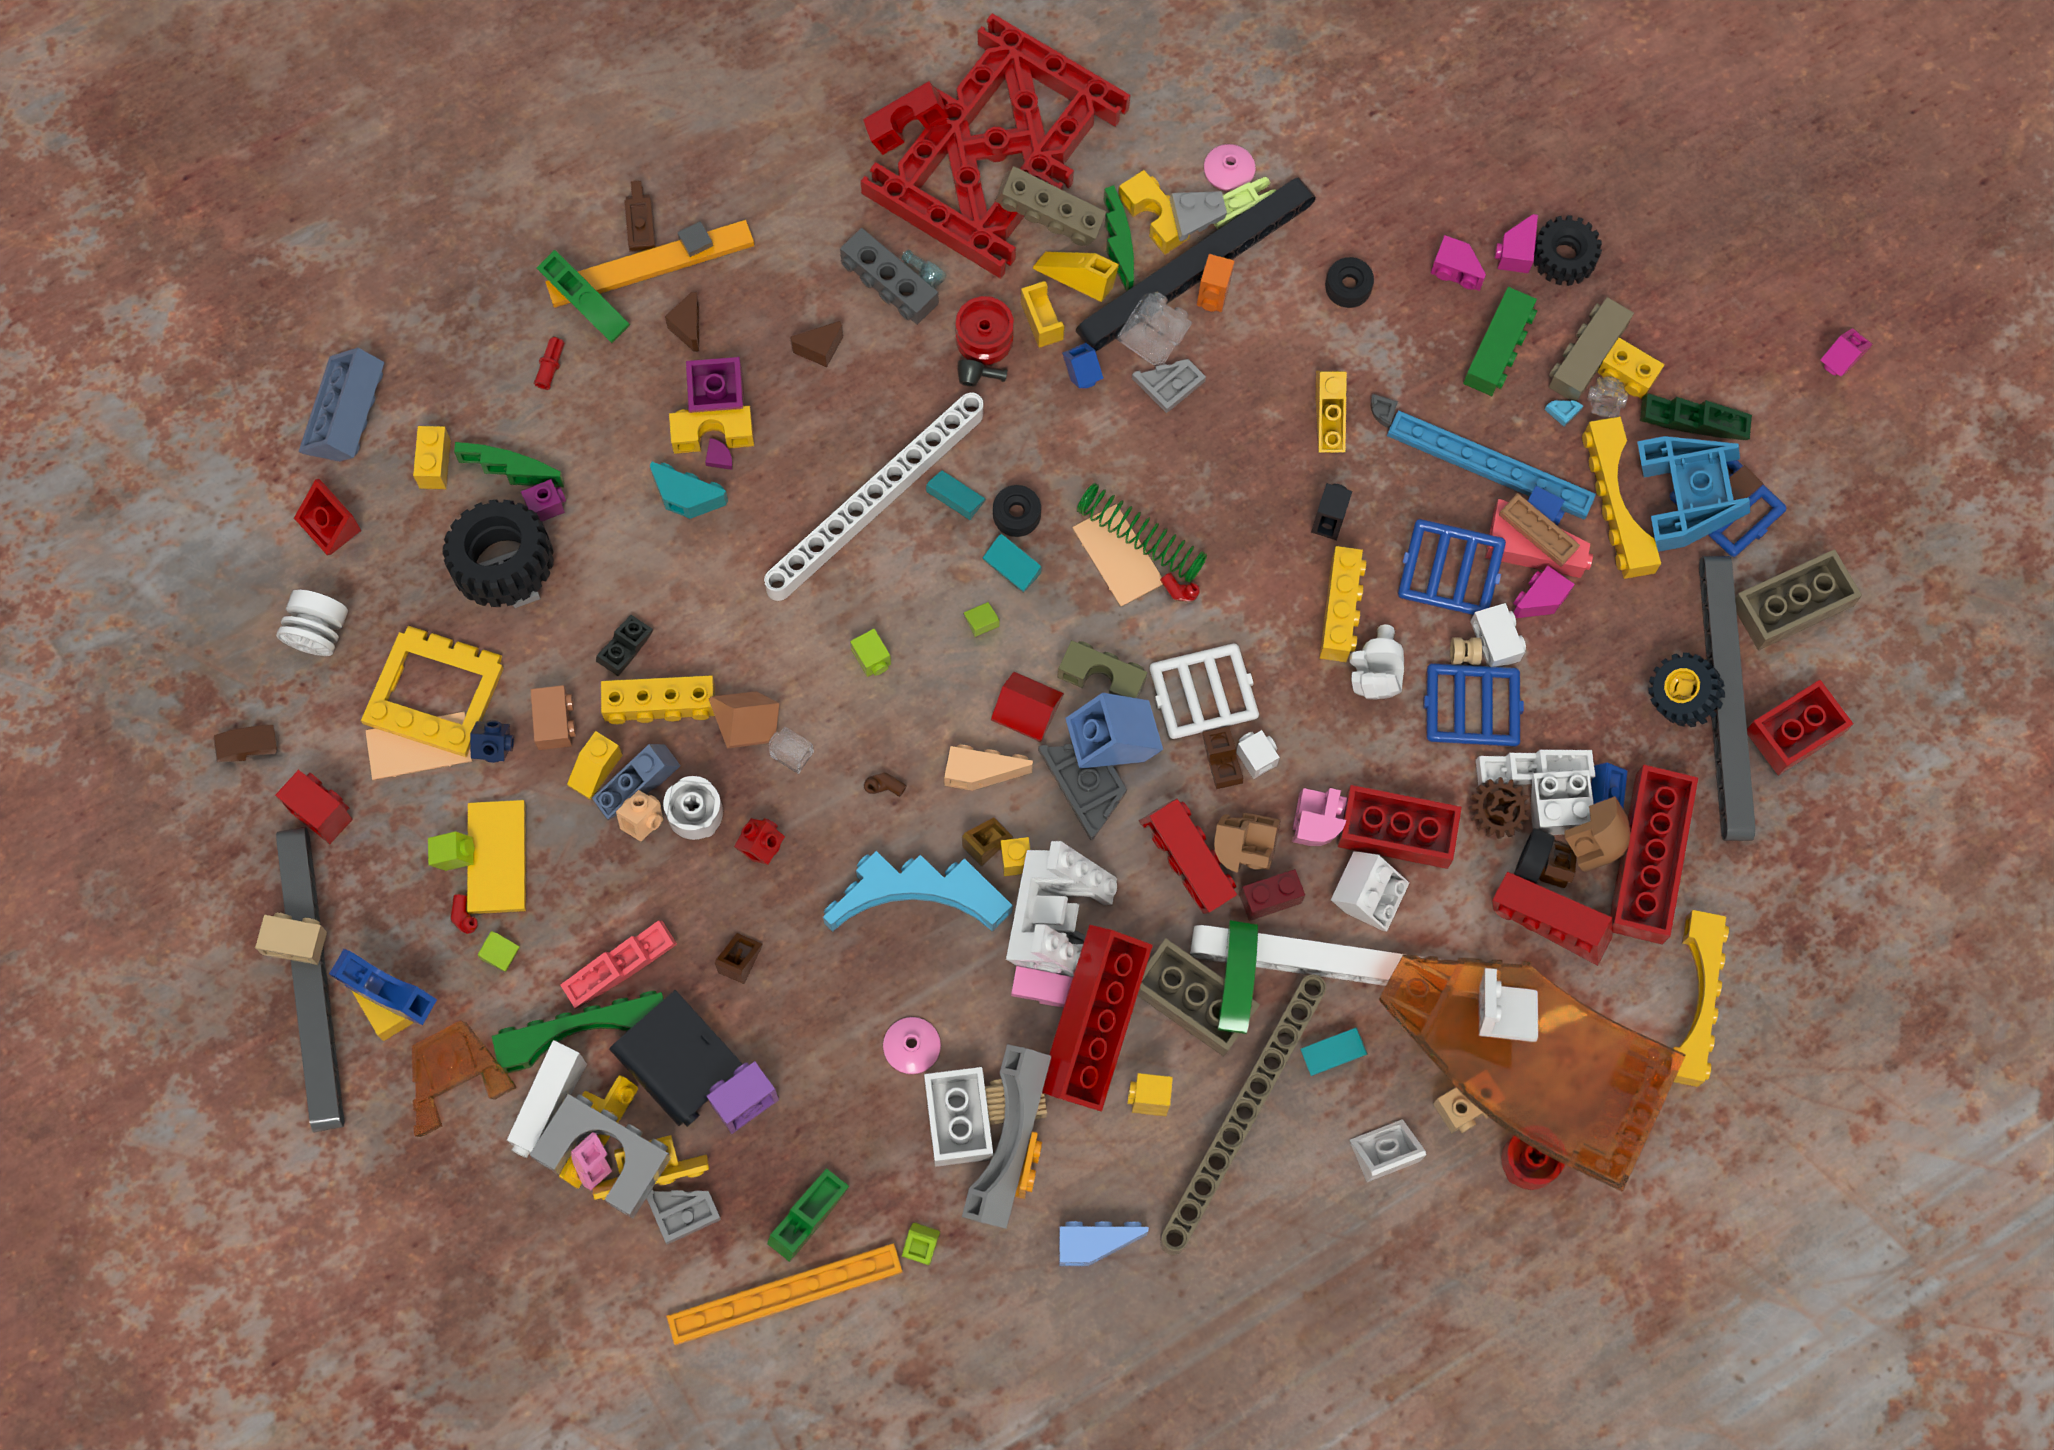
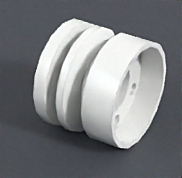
M301 589L293 590L286 606L287 612L292 616L282 618L281 624L283 627L278 629L277 638L299 651L319 656H331L335 650L333 643H336L339 638L333 630H340L343 627L348 613L347 607L333 598L320 593Z

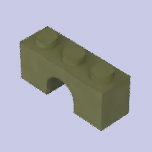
M1071 640L1058 668L1057 677L1083 688L1086 680L1091 675L1103 674L1112 683L1109 694L1139 698L1146 682L1147 672L1136 663L1130 662L1127 664L1118 660V657L1112 653H1101L1094 650L1086 642L1079 641L1077 643Z

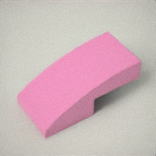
M594 1132L571 1151L576 1172L583 1186L589 1190H592L612 1172L605 1159V1156L608 1154Z

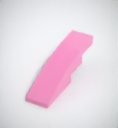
M1016 966L1011 996L1040 1001L1039 1004L1064 1008L1073 977Z

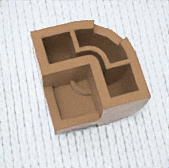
M1616 796L1590 805L1591 821L1564 831L1565 839L1577 857L1578 866L1584 872L1614 862L1624 855L1629 846L1631 835L1629 821Z
M1243 813L1242 818H1230V815L1224 814L1217 824L1214 840L1215 853L1219 861L1227 869L1237 873L1242 864L1252 869L1270 870L1281 820L1249 813Z

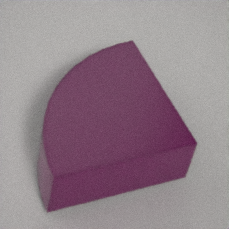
M710 438L705 460L706 466L732 470L733 462L728 448L722 442Z

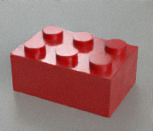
M1818 680L1754 720L1747 728V735L1779 776L1844 735L1854 723L1823 682Z

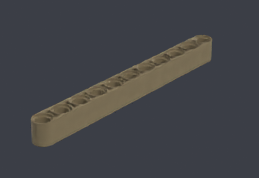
M1315 974L1308 975L1301 981L1161 1235L1160 1245L1166 1253L1177 1255L1185 1249L1325 994L1326 984L1320 976ZM1310 984L1317 987L1319 994L1316 996L1308 995L1304 987ZM1301 1009L1305 1014V1019H1294L1291 1015V1010ZM1280 1033L1288 1034L1292 1039V1043L1289 1045L1281 1044L1277 1035ZM1268 1057L1277 1060L1279 1067L1275 1070L1268 1069L1264 1064V1059ZM1253 1082L1261 1083L1265 1088V1093L1259 1095L1253 1093L1250 1084ZM1239 1107L1248 1108L1251 1112V1118L1241 1119L1238 1117L1236 1109ZM1233 1132L1237 1136L1238 1142L1234 1145L1227 1144L1223 1140V1133ZM1211 1157H1219L1222 1159L1224 1167L1220 1170L1212 1169L1208 1160ZM1198 1182H1205L1210 1188V1193L1203 1196L1199 1195L1195 1191L1194 1185ZM1185 1207L1192 1208L1196 1213V1218L1192 1221L1184 1220L1180 1213L1181 1209ZM1169 1233H1177L1182 1238V1244L1178 1247L1170 1246L1166 1241V1236Z

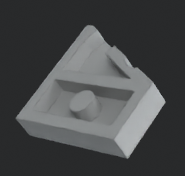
M1222 191L1172 193L1170 197L1179 241L1186 240L1188 235L1197 230L1201 232L1207 229L1210 224L1222 221L1227 214Z
M1189 359L1177 361L1172 365L1156 366L1155 370L1143 373L1136 371L1132 374V379L1167 414L1202 385L1206 380V376Z
M651 1190L647 1196L648 1203L667 1245L721 1220L709 1191L684 1192L682 1190H671V1192Z

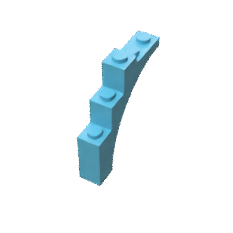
M876 851L871 856L867 854L858 862L856 873L860 882H853L845 890V896L839 902L833 901L825 909L824 913L826 915L823 916L824 924L833 932L849 918L868 908L892 901L923 900L955 907L976 918L993 932L1012 913L1013 905L965 859L959 864L954 862L946 870V877L944 878L921 855L915 860L913 858L909 859L902 866V873L900 874Z

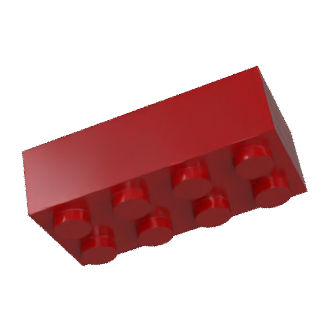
M1350 785L1346 794L1347 802L1343 817L1347 821L1340 832L1337 847L1445 869L1449 868L1454 859L1462 807Z

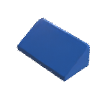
M1608 762L1595 765V777L1591 780L1593 804L1616 796L1621 807L1624 809L1628 771Z

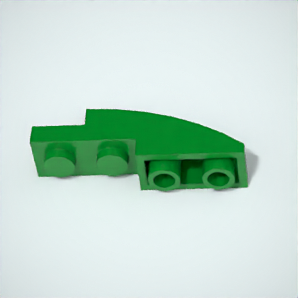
M556 250L536 268L611 343L630 326Z

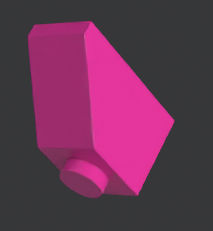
M1532 214L1504 234L1501 243L1496 244L1494 259H1498V269L1529 273L1534 261L1538 215Z
M1851 328L1836 340L1820 361L1825 364L1824 368L1829 373L1835 376L1838 374L1841 377L1855 365L1873 344Z

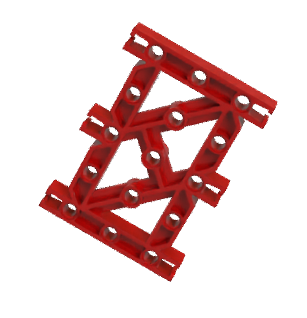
M991 13L987 19L988 32L985 31L983 26L978 30V46L986 51L956 88L957 100L935 87L942 97L949 117L928 130L924 129L899 161L898 175L875 162L870 168L872 181H878L883 186L880 187L870 182L869 178L864 176L861 180V193L1001 279L1005 274V263L1011 266L1016 259V247L1006 242V240L1022 221L1024 215L1016 211H1007L997 202H994L987 211L980 181V172L976 161L988 159L992 162H1001L1008 155L1022 153L1024 164L1020 170L1063 190L1062 183L1065 184V187L1070 188L1073 184L1074 170L1064 164L1093 127L1094 115L1116 127L1120 120V113L1125 115L1129 110L1131 95ZM1032 78L1071 100L1070 104L1046 135ZM1006 79L1012 106V116L1015 120L1016 128L1005 130L1002 127H991L984 134L971 136L969 125ZM955 117V118H958V119H957V120H951L950 118ZM1065 131H1070V132H1072V133H1071V134H1066V133H1064V132H1065ZM993 143H999V144H1001V145H999V146H994V145H992V144H993ZM947 154L960 213L921 190V187ZM922 155H928L929 157H927V158H922V157H920V156H922ZM1035 169H1043L1044 171L1037 172ZM1051 178H1054V179H1056V180H1058V181H1060V182L1057 183V182H1055L1054 180H1052ZM964 181H971L972 183H970V184H965V183H963V182H964ZM892 193H899L900 195H898V196H892V195H890V194H892ZM934 219H942L943 221H941V222H934L933 220H934ZM984 245L986 248L979 249L976 246ZM993 254L1002 257V259L999 261Z

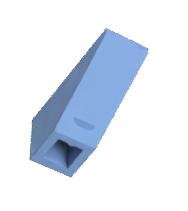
M1065 1222V1226H1060L1059 1266H1090L1147 1236L1148 1227H1142L1141 1222H1125L1124 1227H1112V1222H1095V1227H1083V1222Z

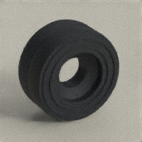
M1354 257L1339 259L1328 271L1325 282L1326 293L1330 300L1338 306L1344 308L1358 307L1370 297L1374 285V275L1370 266L1361 259ZM1350 277L1356 281L1357 285L1353 288H1348L1344 286L1342 280Z
M1012 485L1004 488L997 494L993 502V520L1001 532L1012 537H1022L1030 534L1038 526L1041 519V502L1033 490L1022 485ZM1014 505H1019L1024 508L1025 512L1020 517H1014L1010 514L1009 509Z

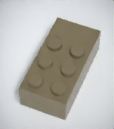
M1834 549L1738 593L1735 600L1737 615L1756 648L1761 650L1854 607L1862 594Z
M1165 938L1146 966L1137 996L1223 1057L1240 1035V1033L1218 1030L1224 979ZM1253 999L1249 1020L1260 1006Z

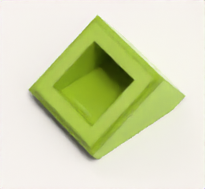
M989 602L963 612L974 637L1000 627V620Z
M491 931L479 951L478 957L482 961L506 972L520 947Z
M912 1223L902 1257L930 1265L940 1231Z

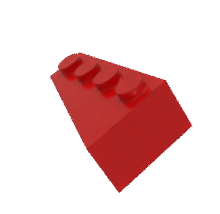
M1177 798L1165 803L1140 819L1139 822L1143 828L1148 826L1153 831L1152 841L1156 847L1160 848L1163 852L1167 851L1169 854L1167 857L1168 864L1178 876L1183 874L1185 877L1182 881L1183 886L1202 913H1210L1237 895L1234 890L1236 884L1228 873L1224 874L1220 868L1221 862L1213 849L1209 850L1204 842L1206 836L1198 825L1194 826L1189 818L1191 812L1183 801L1179 802Z
M1510 872L1506 873L1492 900L1493 910L1501 918L1513 920L1526 929L1543 936L1597 966L1613 938L1612 917Z

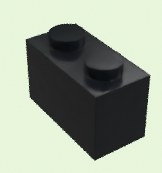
M1326 483L1311 533L1337 540L1352 495L1351 490H1348L1341 484L1331 485Z

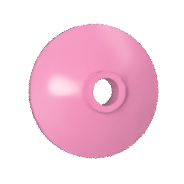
M1231 144L1221 145L1214 148L1207 155L1204 162V173L1207 180L1214 187L1223 191H1232L1252 181L1255 174V162L1251 154L1244 148ZM1226 162H1233L1234 165H1228Z
M908 1017L895 1022L888 1029L884 1037L883 1050L888 1063L897 1071L905 1074H919L933 1066L940 1054L941 1044L936 1029L929 1022L921 1018ZM909 1039H915L917 1045L914 1048H909L906 1042Z

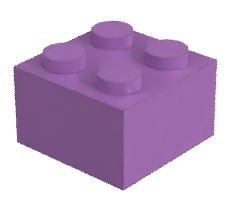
M755 1061L750 1065L744 1063L733 1072L735 1076L727 1082L724 1080L717 1082L710 1088L709 1091L711 1093L707 1095L712 1108L731 1134L779 1101L775 1088Z

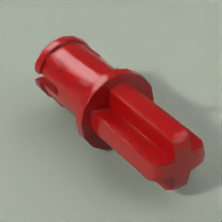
M557 337L549 339L544 356L539 359L540 367L533 384L540 389H550L555 371L560 367L558 362L564 347V341Z

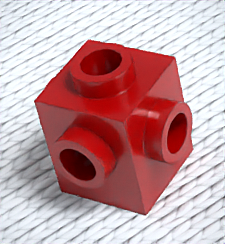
M750 818L749 822L743 827L734 847L750 860L769 865L773 856L779 851L785 836L777 830L778 825L767 818H763L762 821Z

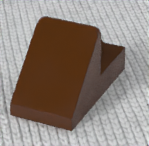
M1554 841L1539 880L1565 888L1568 882L1572 883L1575 876L1576 855L1570 846Z

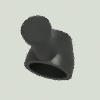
M973 360L958 361L957 371L959 382L962 385L976 386L981 376L999 379L1003 382L1006 381V368L988 367Z

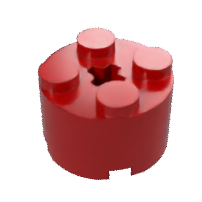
M1529 1126L1517 1132L1505 1144L1501 1156L1502 1168L1507 1179L1512 1184L1528 1190L1540 1189L1550 1184L1560 1175L1566 1163V1150L1561 1140L1549 1129L1541 1126ZM1533 1153V1157L1538 1158L1539 1161L1533 1163V1160L1529 1159L1528 1155Z

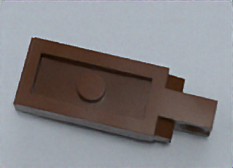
M641 180L631 181L632 196H626V200H624L629 251L649 250L656 247L652 201L649 194L644 195Z

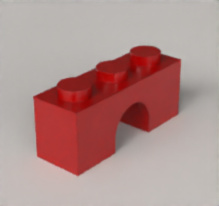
M928 81L864 118L863 121L870 141L884 155L905 143L902 132L909 122L919 120L928 130L949 116L941 95L931 82Z

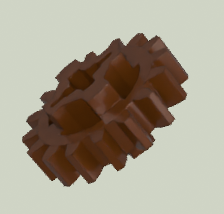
M1502 777L1497 778L1495 784L1492 779H1489L1485 782V786L1479 785L1476 788L1479 794H1473L1470 797L1475 804L1468 807V810L1475 811L1476 814L1471 818V821L1478 820L1480 822L1477 830L1486 828L1487 837L1496 832L1497 839L1503 838L1505 833L1508 837L1515 835L1514 829L1518 832L1524 828L1521 822L1525 823L1530 819L1524 812L1531 810V806L1524 804V801L1529 796H1521L1520 794L1523 787L1513 788L1512 779L1504 784ZM1486 797L1487 804L1485 809H1483V801ZM1508 805V807L1504 808L1503 811H1491L1492 809L1496 808V806ZM1516 808V809H1517V812H1516V816H1515V819H1514V817H1513L1512 814H1513L1514 809ZM1488 819L1495 821L1497 825L1493 824Z

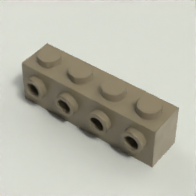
M1014 166L1005 174L995 202L1001 204L1003 209L1010 212L1016 211L1024 215L1026 220L1032 223H1040L1048 227V230L1052 233L1063 234L1071 238L1073 243L1080 246H1088L1096 239L1106 211Z

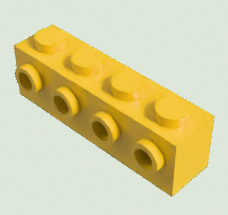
M1335 547L1331 560L1319 659L1347 662L1350 652H1355L1357 636L1353 635V627H1358L1360 610H1356V602H1361L1363 585H1359V578L1364 576L1366 569V560H1362L1363 550Z
M713 676L601 681V713L605 722L609 721L611 724H623L626 720L649 723L653 719H665L666 721L674 722L684 717L706 720L709 716H715L709 702V698L715 696Z

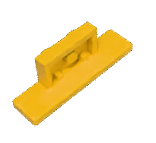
M619 1075L605 1099L587 1091H584L582 1096L593 1103L591 1108L601 1113L605 1109L618 1117L616 1121L618 1123L633 1100L638 1087L627 1078ZM597 1135L604 1147L610 1136ZM570 1156L559 1177L578 1189L582 1182Z
M672 1135L656 1139L668 1147L666 1152L670 1155L671 1159L655 1184L667 1185L674 1182L676 1178L684 1176L690 1178L697 1177L709 1170L707 1155L678 1162ZM624 1148L614 1150L620 1174L625 1164ZM618 1177L602 1181L593 1188L594 1199L601 1198L605 1200Z

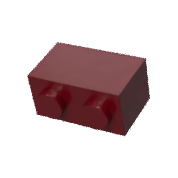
M1296 869L1243 886L1239 896L1248 920L1251 921L1302 904L1305 892Z

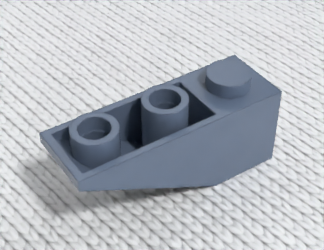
M648 744L592 799L607 820H610L617 815L616 811L623 805L626 799L631 798L638 790L644 794L649 793L661 785L681 765L665 744Z

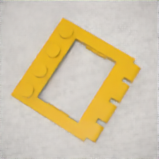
M408 626L405 633L399 632L361 722L364 725L467 758L470 750V733L476 721H482L504 668L500 664L502 655L483 649L480 656L477 657L479 648L458 641L454 648L451 649L453 645L452 639L431 633L428 641H426L427 631ZM409 652L483 675L462 725L388 701L391 692H394L404 670L403 665Z

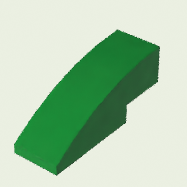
M826 1168L790 1209L785 1219L770 1234L767 1244L790 1262L827 1218L849 1186Z

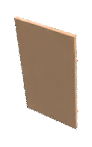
M1117 504L1105 511L1101 521L1102 525L1111 518ZM1121 510L1113 518L1110 530L1114 529L1124 516ZM1100 512V513H1098V514L1092 516V519H1095V518H1096L1097 516H1099L1102 512ZM1089 518L1072 527L1121 607L1163 585L1160 581L1162 576L1149 555H1143L1144 547L1142 546L1137 550L1134 549L1135 540L1130 544H1126V535L1122 538H1117V529L1109 533L1108 524L1100 527L1099 519L1092 522ZM1126 519L1122 523L1119 536L1130 527ZM1132 529L1129 533L1127 541H1130L1136 536ZM1139 539L1137 541L1136 547H1139L1141 545Z
M465 712L438 717L462 725L466 714ZM376 728L365 730L372 780L473 762L470 750L466 758Z

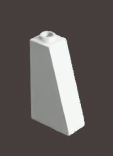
M553 1040L508 1136L507 1141L513 1145V1152L527 1158L566 1096L572 1094L587 1066L579 1052Z

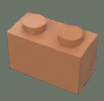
M564 685L530 689L534 742L538 750L571 747V737H576L575 722L570 720L569 711L574 710L572 694H567Z

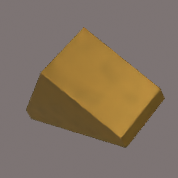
M993 817L965 832L962 836V847L983 866L1000 850L1001 840H1009L1013 836Z

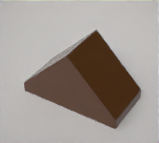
M691 292L665 316L667 328L690 349L696 352L699 351V300L697 292Z
M838 321L791 336L793 353L828 367L843 339L842 323Z
M736 933L715 961L718 973L745 984L762 948V943Z

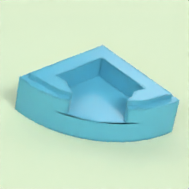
M1554 400L1546 405L1544 410L1565 427L1582 410L1583 405L1574 400Z

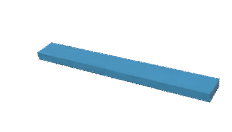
M1399 410L1387 434L1390 438L1529 497L1535 486H1538L1565 500L1561 510L1584 520L1596 496L1591 491Z

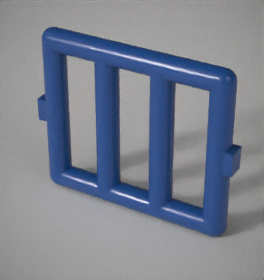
M1738 460L1726 462L1727 466L1734 471L1730 476L1743 467ZM1765 485L1749 498L1750 507L1762 498L1773 509L1737 542L1733 544L1722 534L1735 521L1708 534L1731 557H1736L1756 538L1758 540L1767 533V528L1786 511V505ZM1673 490L1670 493L1669 498L1677 505L1675 492Z
M1423 519L1416 520L1408 552L1404 553L1402 563H1405L1398 596L1401 599L1474 615L1477 611L1490 608L1495 585H1499L1501 578L1499 569L1506 545L1505 539ZM1424 531L1440 535L1426 593L1410 589ZM1451 537L1467 541L1453 599L1437 596ZM1479 543L1492 546L1493 551L1480 604L1476 605L1463 602L1477 544Z
M1429 664L1427 666V696L1423 698V709H1427V740L1442 743L1518 746L1520 744V714L1524 712V701H1520L1519 669ZM1438 675H1454V732L1438 731ZM1465 676L1482 677V734L1465 733ZM1493 678H1509V735L1493 734Z

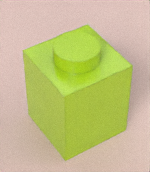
M875 629L850 641L851 651L867 677L873 674L875 676L880 675L891 665V656Z
M455 831L428 838V865L444 871L474 865L473 854L475 848L473 837Z

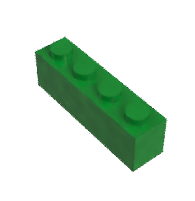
M1507 288L1467 372L1464 385L1490 396H1493L1496 388L1502 389L1508 376L1503 372L1506 366L1512 367L1518 354L1514 352L1516 345L1522 346L1528 333L1524 330L1526 323L1532 325L1538 310L1533 309L1537 301L1536 298L1513 288Z

